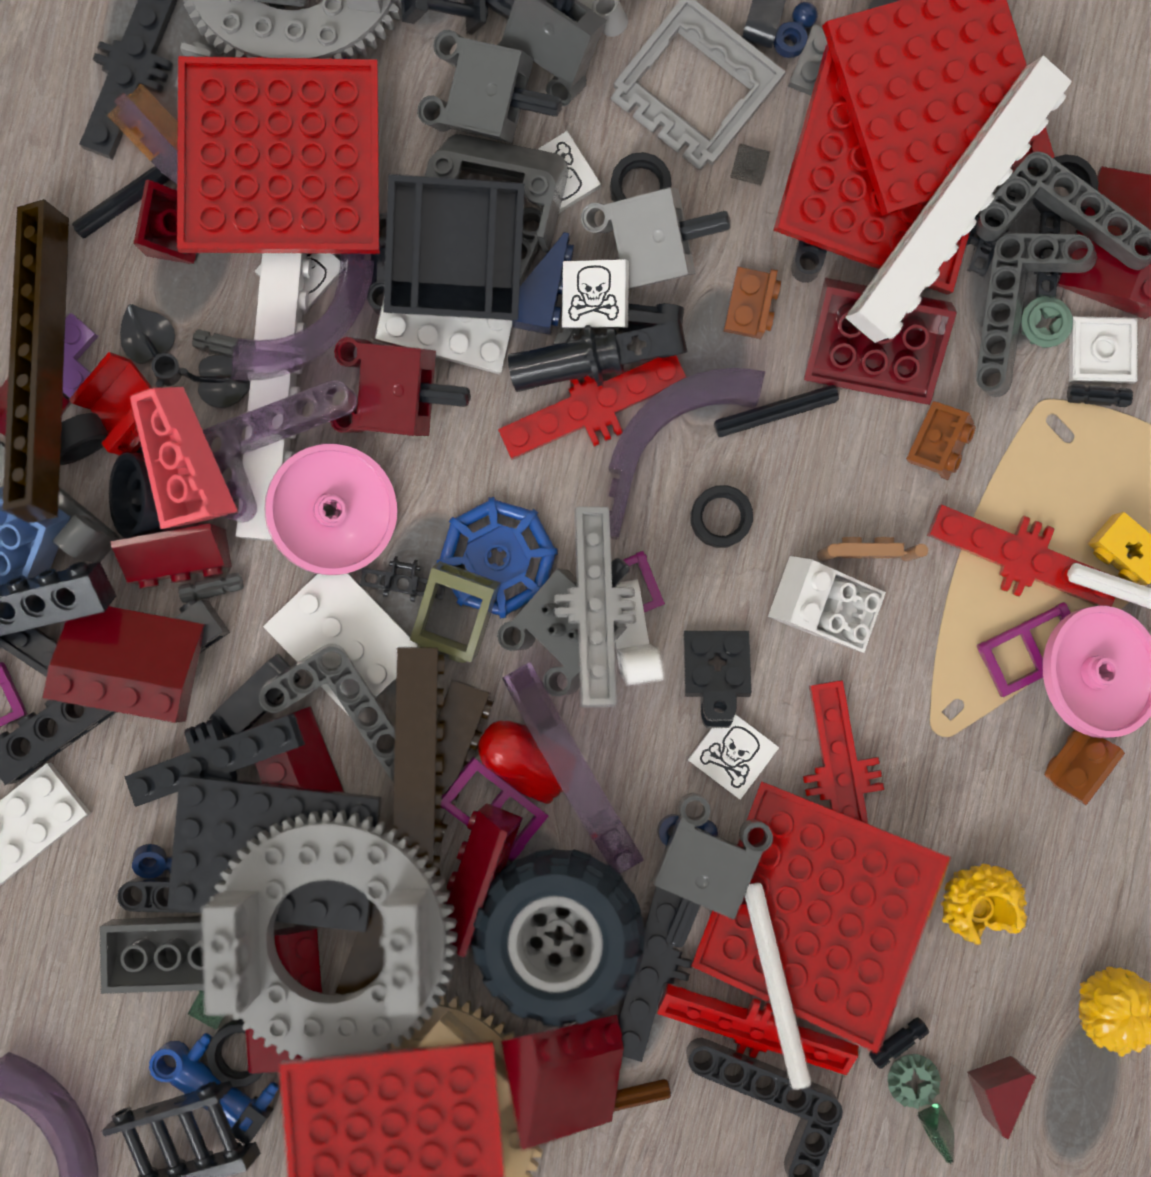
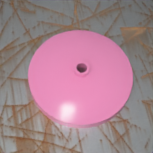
M321 444L299 451L285 461L274 474L265 497V521L272 541L278 550L293 564L316 574L340 575L365 567L383 552L395 529L397 501L388 476L371 457L349 446ZM325 505L333 508L334 513L331 517L325 516L326 511L323 510Z
M1093 606L1072 612L1057 624L1050 634L1045 647L1043 678L1048 697L1059 716L1078 732L1097 738L1124 736L1136 731L1147 722L1151 716V635L1135 617L1115 607Z

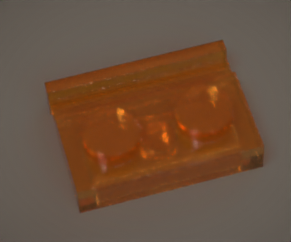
M142 84L107 115L154 166L164 160L178 147V122Z

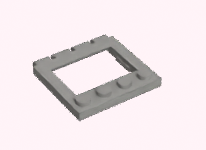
M680 0L613 83L616 91L613 93L611 100L627 113H630L635 105L639 108L634 113L633 118L652 133L660 125L663 126V129L658 134V138L677 153L684 145H687L688 148L682 157L698 170H701L707 162L712 166L784 78L786 72L696 0ZM677 33L750 89L746 97L740 99L722 121L721 128L711 140L638 83L670 45L671 40Z

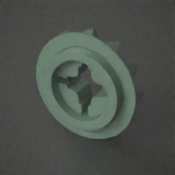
M1049 296L1036 298L1024 308L1021 317L1022 334L1030 340V344L1041 346L1042 349L1056 347L1064 342L1071 333L1073 326L1071 311L1064 302L1057 298H1049ZM1041 315L1045 319L1057 318L1049 326L1050 331L1046 327L1036 328V325L1042 320Z
M908 1054L900 1057L891 1066L887 1079L890 1093L904 1107H913L919 1110L921 1106L931 1105L935 1096L940 1094L939 1087L942 1080L937 1067L931 1060L922 1055ZM913 1069L919 1079L925 1080L923 1083L918 1084L917 1094L910 1085H905L907 1081L912 1080Z

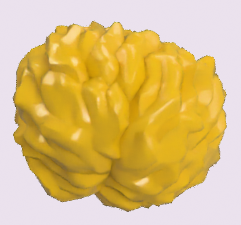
M983 863L980 866H971L969 870L962 869L954 872L953 878L946 883L944 888L946 893H944V900L941 902V906H943L942 922L948 923L950 930L954 934H960L964 940H968L970 943L973 942L975 945H981L982 940L980 937H982L986 927L994 931L1006 930L1009 933L1016 934L1020 933L1026 926L1027 915L1024 906L1027 905L1024 896L1026 891L1022 884L1014 877L1012 871L999 866L991 867Z
M1108 966L1106 970L1096 971L1095 975L1090 976L1086 982L1080 983L1079 1019L1082 1020V1029L1086 1031V1035L1092 1039L1097 1047L1102 1048L1105 1046L1108 1051L1117 1052L1119 1056L1124 1057L1125 1054L1131 1053L1132 1050L1140 1053L1146 1045L1151 1044L1150 982L1128 969L1123 970L1120 967Z

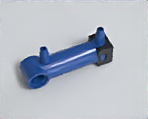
M204 1033L190 1051L180 1041L165 1043L150 1059L149 1070L151 1075L160 1082H169L184 1094L194 1092L202 1085L212 1081L220 1084L221 1082L213 1076L210 1068L199 1061L208 1049L212 1036ZM164 1055H170L175 1059V1068L169 1067L165 1063ZM270 1082L259 1097L255 1096L253 1099L238 1088L232 1087L220 1100L235 1138L244 1145L249 1144L274 1110L269 1104L279 1089L277 1083Z

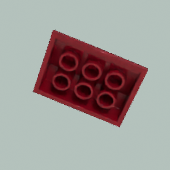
M1102 166L1097 174L1099 182L1098 192L1151 230V175ZM1088 207L1083 212L1087 216L1096 215L1091 207ZM1107 226L1108 231L1112 235H1122L1118 227ZM1078 229L1076 230L1075 234L1084 235ZM1091 240L1097 253V261L1093 268L1083 273H1061L1058 278L1057 286L1145 320L1151 317V264L1144 269L1133 270ZM1134 246L1135 251L1139 255H1149L1148 250L1144 246ZM1085 248L1077 249L1071 258L1080 260L1087 255L1088 250Z
M825 278L817 308L804 380L930 405L957 314L953 303L920 296L922 299L918 306L912 312L906 313L901 320L903 323L901 330L892 339L886 338L874 343L845 318L867 286Z
M109 606L105 612L67 620L49 664L42 698L172 723L186 722L205 624Z
M617 1015L501 1041L521 1150H527L612 1122L624 1050L622 1032Z

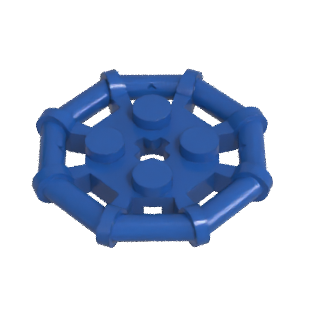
M488 497V501L456 518L452 517L448 521L450 523L440 559L436 561L437 563L441 561L452 566L465 565L469 572L500 582L497 601H495L491 613L499 615L501 619L507 618L509 613L523 607L531 600L549 579L555 556L559 554L558 548L553 546L537 516L539 512L535 509L528 510L495 500V497ZM498 514L520 520V523L516 529L499 524ZM489 515L491 524L474 533L467 527ZM528 527L540 548L529 549L522 535ZM462 534L469 538L463 557H454L460 535ZM493 549H497L498 552H506L507 556L503 558L504 564L502 566H498L496 563H489L488 559L492 557L491 551ZM531 558H541L535 581L526 577ZM522 582L528 588L506 600L504 591ZM452 588L458 605L480 609L481 598Z

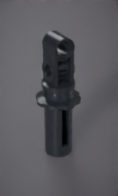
M681 319L617 334L615 328L607 329L606 333L595 334L590 325H585V336L582 335L581 339L508 354V365L516 392L589 376L591 379L594 377L599 387L603 386L604 374L613 373V371L616 374L624 373L625 364L658 357L675 356L687 353L688 351ZM636 337L640 341L646 342V347L641 349V355H637L636 351L630 350V345L634 344V338Z

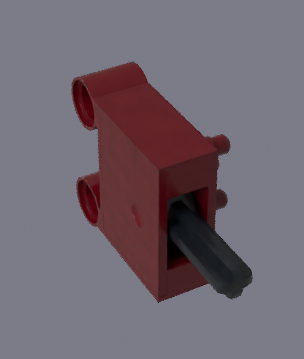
M344 337L335 345L334 354L340 365L360 368L358 404H337L330 412L331 426L340 433L374 431L409 436H429L432 404L466 407L471 400L470 390L467 387L434 384L436 350L376 345L369 340ZM355 348H357V356H356V358H354V349H355ZM350 413L352 414V422H351V424H350V422H349V414H350Z

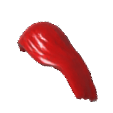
M499 720L490 724L479 739V756L482 764L521 794L549 804L553 801V798L560 795V792L566 791L569 788L573 777L572 771L576 764L575 755L563 746L551 741L533 727L508 720Z

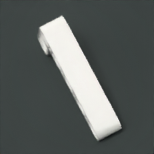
M638 579L622 581L616 588L635 589L634 597L622 598V601H634L635 610L622 611V614L636 615V623L625 624L628 628L615 641L621 678L628 686L663 680L659 650L657 647L649 644Z

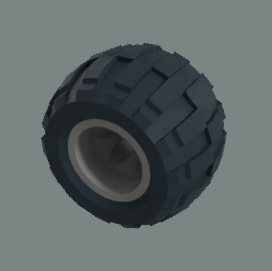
M551 848L535 851L530 855L516 859L505 867L491 882L488 890L489 895L484 902L483 908H478L473 924L476 929L473 941L471 942L474 963L478 965L483 976L482 982L494 998L498 997L509 1007V1012L523 1020L527 1017L542 1022V1026L563 1027V1024L579 1022V1024L600 1017V1014L610 1006L616 1005L629 991L633 979L639 972L644 954L645 935L641 908L635 894L623 880V876L609 864L607 865L592 857V854L575 849L558 850ZM556 907L567 908L570 910V913L567 916L559 915ZM537 913L545 914L547 922L542 925L536 923L534 915ZM576 921H584L588 930L580 932L575 927ZM557 926H562L563 933L568 934L563 937L562 941L556 940V934L551 932L555 931ZM535 936L540 937L543 941V947L539 949L533 948L530 944V939ZM574 944H581L585 949V953L581 956H576L572 953L571 947ZM553 952L559 953L562 957V962L560 964H552L549 961V954Z

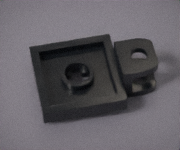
M684 631L685 697H701V720L706 728H729L736 714V697H750L752 694L749 631ZM717 656L725 661L726 665H722L721 671H715L713 665H708V661L713 660ZM715 709L721 710L722 713L716 712Z

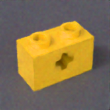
M1125 512L1113 514L1089 541L1088 545L1095 550L1093 554L1097 559L1105 564H1112L1120 571L1118 573L1120 578L1140 585L1150 584L1151 534Z

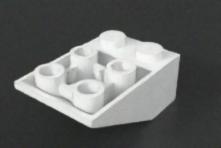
M790 556L768 617L864 653L886 592L817 561Z

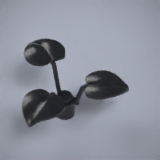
M133 304L128 305L123 315L120 329L122 348L127 357L138 364H145L154 357L151 368L157 379V388H163L164 385H174L181 379V376H185L194 382H200L198 393L201 399L209 406L215 408H227L236 404L250 390L251 371L242 363L227 356L212 355L202 359L199 363L200 376L188 372L186 368H181L176 357L166 353L170 351L175 341V332L172 324L158 313L142 309ZM142 446L136 453H143Z

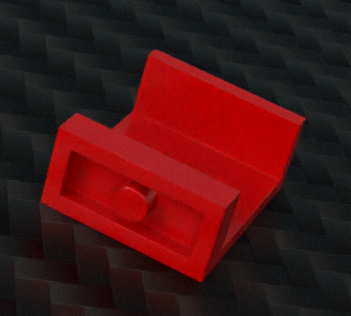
M108 352L71 396L69 401L74 405L90 409L92 413H96L100 417L109 434L101 443L107 452L120 456L125 452L136 453L141 447L130 396L152 389V386L130 359Z

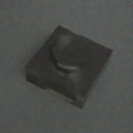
M739 143L730 178L761 186L770 151Z

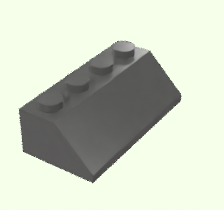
M202 916L111 919L100 925L101 994L204 991Z

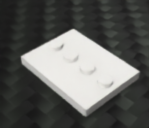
M349 573L340 575L317 574L263 626L297 662L324 645L337 644L341 646L375 698H378L396 680L397 647H418V644L410 641V636ZM329 651L323 655L322 662L326 667L335 668L340 664L341 656L337 652ZM305 670L313 678L312 674ZM347 679L341 684L340 689L346 695H353L358 691L359 684L353 679ZM325 683L321 687L346 712L329 684ZM367 707L362 708V709L360 710L358 716H359Z

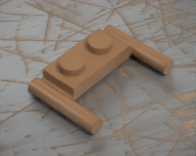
M843 537L842 543L831 544L820 549L817 552V558L824 562L832 558L901 557L903 561L908 562L926 556L928 554V547L925 544H918L904 549V543H894V537L874 538V543H862V537Z

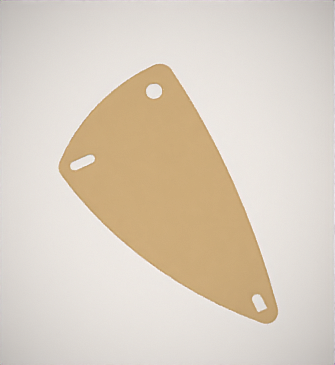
M1046 399L1039 402L1033 408L1002 457L973 518L1015 534L1022 516H1027L1030 518L1027 531H1030L1035 520L1042 523L1039 536H1042L1047 525L1054 528L1048 549L1119 577L1118 573L1120 571L1112 564L1108 565L1097 559L1093 554L1095 550L1088 543L1113 514L1125 512L1151 534V424L1116 410L1082 402L1080 404L1069 403L1067 400ZM1055 414L1073 432L1074 440L1071 443L1064 442L1046 423L1048 415ZM961 550L946 598L935 655L930 707V726L932 730L939 736L951 737L1027 687L1025 686L1005 697H1000L991 675L979 654L977 644L1026 622L1062 602L1067 604L1071 613L1096 605L1035 580L1031 587H1024L1019 597L1012 594L1015 581L1012 582L1007 592L1000 589L1004 578L999 575L1001 566ZM1116 597L1112 607L1122 609L1129 601ZM1058 616L1030 630L1042 658L1050 634L1060 622ZM1020 635L991 649L1007 684L1036 670ZM955 699L962 700L964 703L963 710L950 721L942 711Z

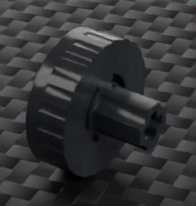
M122 453L116 459L110 475L109 508L111 518L117 532L124 538L154 534L164 530L160 526L143 453Z

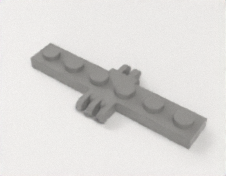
M576 507L574 510L577 588L567 589L568 594H557L554 596L555 604H568V607L555 608V617H568V623L578 624L580 707H615L617 701L614 624L636 623V615L622 614V611L635 610L634 601H622V598L634 597L635 589L612 588L609 507Z

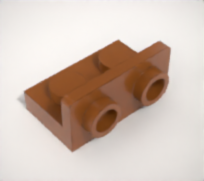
M737 267L723 332L761 339L765 330L771 331L775 312L769 311L772 299H778L781 281L776 280L778 270L771 269L769 273Z
M933 401L906 458L907 461L916 466L939 473L942 479L949 480L951 473H956L962 461L961 452L965 443L969 444L975 434L976 427L970 413Z
M1074 730L1068 736L1066 745L1060 753L1050 760L1044 775L1056 788L1086 806L1124 756L1125 752L1122 748L1104 738L1091 737Z

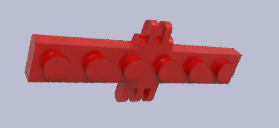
M677 356L658 357L604 381L603 386L599 387L594 377L593 379L589 376L583 377L584 381L579 383L578 379L570 380L572 387L568 388L569 398L498 429L511 460L582 428H585L593 447L600 444L598 436L595 434L599 430L605 442L611 439L607 429L610 425H612L616 436L622 435L623 431L615 416L616 413L687 382V377Z
M940 505L938 507L927 536L1001 566L999 575L1004 577L1000 586L1001 590L1007 592L1012 582L1015 581L1012 594L1019 597L1024 587H1031L1035 580L1093 605L1112 607L1116 597L1069 581L1067 572L1072 564L1078 563L1098 571L1101 570L1048 549L1054 533L1053 527L1047 525L1042 536H1039L1042 523L1035 520L1030 531H1027L1030 518L1022 516L1015 534H1012L947 506Z
M843 680L809 685L823 766L815 767V774L803 776L804 783L817 782L818 786L805 789L806 796L819 795L820 800H829L832 810L869 824L863 794L885 790L884 783L870 784V779L882 777L881 770L868 771L867 766L880 764L879 757L857 760Z
M667 984L659 1002L657 1014L733 1038L734 1043L737 1044L736 1053L743 1054L748 1047L750 1048L748 1056L756 1058L759 1051L766 1053L767 1050L783 1055L770 1003L766 1002L763 1009L760 1010V1000L753 998L747 1009L689 991L683 987ZM797 1026L806 1063L847 1076L858 1058L859 1045L813 1031L809 1028Z

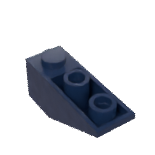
M564 232L520 286L518 321L512 320L513 328L551 335L552 326L558 327L562 307H557L558 296L563 295V261H572L574 245L569 244V233Z

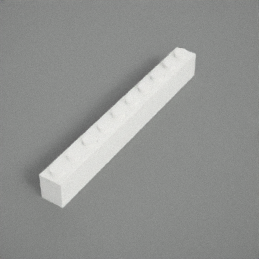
M1044 55L1025 67L845 318L874 343L886 338L892 339L903 326L901 320L905 314L912 312L918 306L922 299L919 296L920 293L940 275L938 268L943 261H948L956 253L959 247L956 243L961 236L967 235L973 229L977 222L974 218L978 212L983 211L993 201L995 197L993 191L995 188L1002 185L1011 176L1013 170L1010 167L1015 160H1020L1031 147L1028 142L1048 124L1049 120L1046 117L1050 111L1057 109L1065 100L1066 95L1064 92L1072 81Z
M262 253L236 537L243 539L272 541L266 526L264 512L267 489L280 466L294 455V452L290 451L291 438H295L297 434V420L293 419L294 406H298L300 402V388L296 387L297 374H301L303 369V356L299 355L300 342H304L306 337V324L302 322L303 313L301 310L308 309L309 292L304 290L305 278H310L312 273V261L307 258V253Z

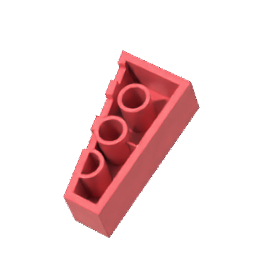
M184 387L152 388L130 396L161 529L192 525L238 512Z

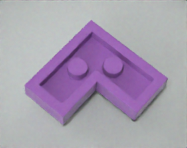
M72 313L65 318L63 392L69 398L91 374L78 359L99 337Z

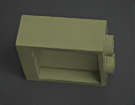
M439 561L431 569L410 641L418 643V647H438V651L449 654L448 657L453 661L460 663L472 662L479 653L501 583ZM439 584L482 599L468 645L425 630Z

